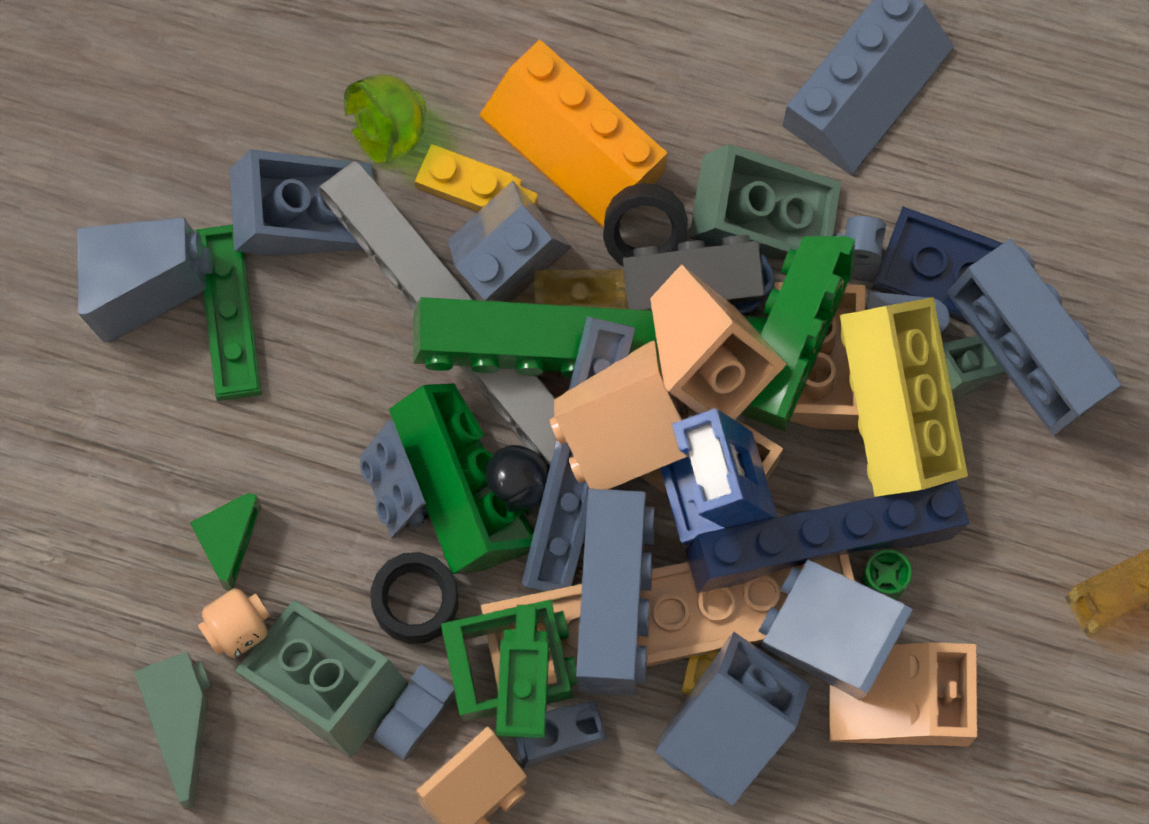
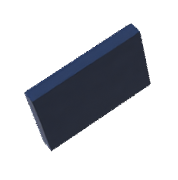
M903 206L872 289L888 294L934 297V299L941 301L949 311V317L969 324L946 292L968 267L1003 243Z

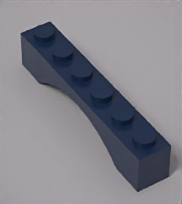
M951 481L923 490L878 496L700 533L687 546L685 551L696 591L701 593L739 585L777 571L805 564L807 560L817 561L838 555L881 548H912L949 540L970 523L957 481Z

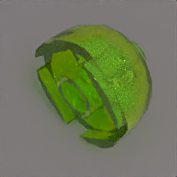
M382 73L368 76L346 87L344 93L346 117L354 114L358 126L352 129L351 132L362 151L373 162L379 164L386 161L385 164L414 150L421 140L425 128L426 103L419 91L413 89L400 77Z

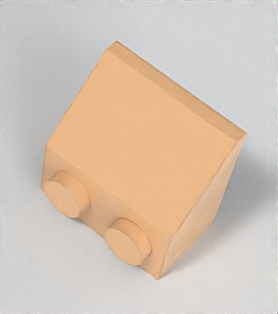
M486 727L420 786L416 793L420 805L437 824H490L487 819L500 807L507 812L524 797L526 792L522 787L527 783V776L495 733L489 727Z

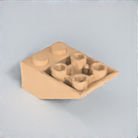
M927 642L894 645L868 694L860 701L829 684V742L968 747L977 738L976 644Z

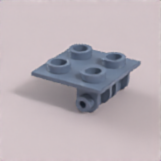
M389 420L360 455V469L364 480L370 483L376 497L378 517L383 524H386L392 538L407 523H409L410 528H416L427 522L425 515L428 512L393 420Z

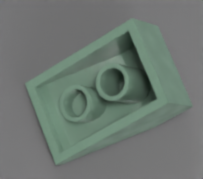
M727 144L703 155L689 238L696 241H705V244L712 246L723 245L722 239L725 237L749 235L750 242H759L761 252L765 257L785 260L791 248L798 250L803 236H833L841 182L738 146Z
M293 600L267 631V637L251 650L235 671L319 738L352 758L408 686V683L387 657Z

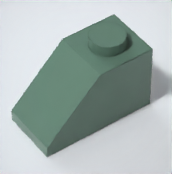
M979 336L943 343L954 401L1005 373Z

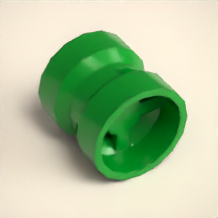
M892 549L880 550L873 554L862 572L861 584L897 600L911 580V564L906 556L899 551Z

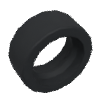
M639 183L625 187L612 198L605 211L603 240L608 253L619 265L624 267L623 258L634 257L633 250L636 249L625 243L619 231L620 220L630 208L641 205L654 206L668 215L672 231L668 241L660 247L661 253L678 251V244L686 242L688 217L683 203L672 191L658 184Z
M421 552L402 553L388 560L376 573L370 589L371 607L380 628L393 639L408 644L427 643L443 634L441 623L454 621L459 607L457 583L450 569L438 558ZM409 572H421L429 575L438 583L442 592V603L439 611L432 619L422 624L410 625L401 622L392 614L388 606L387 595L391 585L398 577Z

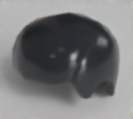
M510 445L499 449L486 464V482L494 494L506 502L507 511L512 513L526 510L525 514L529 516L541 506L550 468L541 454L520 445Z

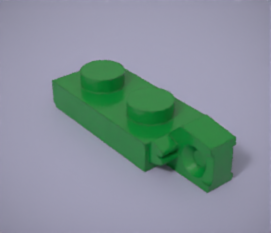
M517 605L516 630H504V640H501L496 720L497 737L545 739L550 644L548 642V632L537 631L538 609H536V605Z

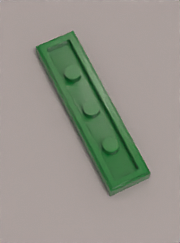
M233 224L196 229V232H199L203 245L210 248L213 259L212 274H206V288L203 290L215 397L217 401L262 395L245 253L235 252Z

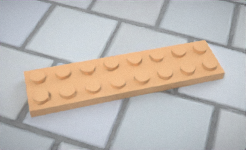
M848 554L812 561L854 581ZM689 562L652 569L651 591H642V599H649V636H640L639 646H646L647 667L719 652L733 632L753 645L763 643L766 636L758 632L771 607L778 611L782 608L788 594L780 590L793 567L739 585L701 593L696 591ZM801 564L795 567L802 570L805 564ZM582 584L481 605L482 614L514 608L517 605H528L551 599L554 613L564 611L569 638L561 640L564 658L573 656L577 670ZM544 622L537 624V631H546ZM504 631L487 635L497 690L501 640H504ZM550 646L548 687L558 685Z

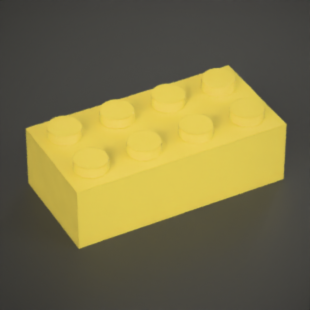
M934 297L840 315L842 325L841 340L847 351L851 372L849 381L851 389L855 393L859 414L858 429L864 440L868 461L867 475L872 483L874 497L923 490L968 477Z

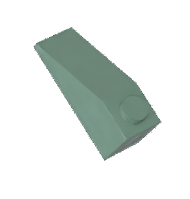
M184 652L136 670L134 674L178 801L184 809H188L195 804L208 707L204 690L210 688L211 684L203 662L200 661L194 664L189 653Z

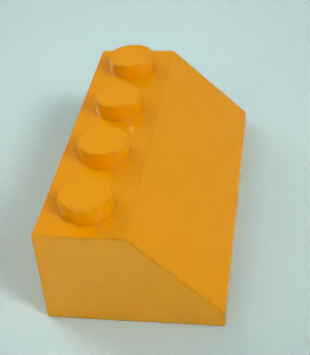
M540 39L508 69L479 115L483 122L603 230L605 211L616 194L625 187L635 184H654L666 170L668 152Z

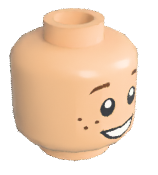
M234 588L203 608L202 618L204 621L198 624L218 656L224 652L227 656L236 658L267 637V628L263 621L269 618L270 614L256 593L248 598L242 590Z

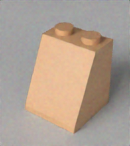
M683 265L650 298L664 387L698 414L717 408L735 420L787 365L735 306Z
M655 340L646 343L631 352L627 357L613 363L608 368L554 399L555 417L550 418L552 430L559 444L567 442L572 451L573 457L569 458V463L578 483L581 484L586 481L590 489H611L688 456L679 451L672 424L690 418V415L684 403L664 387L659 351Z

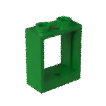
M551 599L528 604L536 605V609H538L537 624L545 623L558 685L547 688V704L571 699L573 696L570 685L578 684L574 657L564 658L561 640L569 638L564 611L554 613ZM517 607L441 623L457 706L463 722L497 715L498 698L478 702L465 639L515 629Z

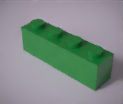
M803 236L798 250L792 248L789 250L781 270V274L786 275L781 289L773 288L768 297L764 314L769 315L763 331L756 328V331L787 365L742 411L741 415L786 432L854 272L855 239L847 236Z
M455 383L422 385L388 410L425 500L428 515L434 526L451 573L460 574L483 571L528 554L534 531L524 516L526 510L512 513L507 511L506 502L496 496L486 482V464L493 455L483 447L480 439L484 433Z

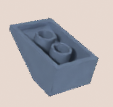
M250 149L230 168L235 252L277 256L362 250L361 246L326 205L318 191L320 185L353 161ZM357 162L373 179L372 164Z

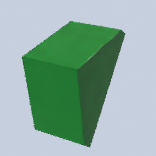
M246 493L190 522L223 588L229 591L234 589L261 509L258 496L252 493Z

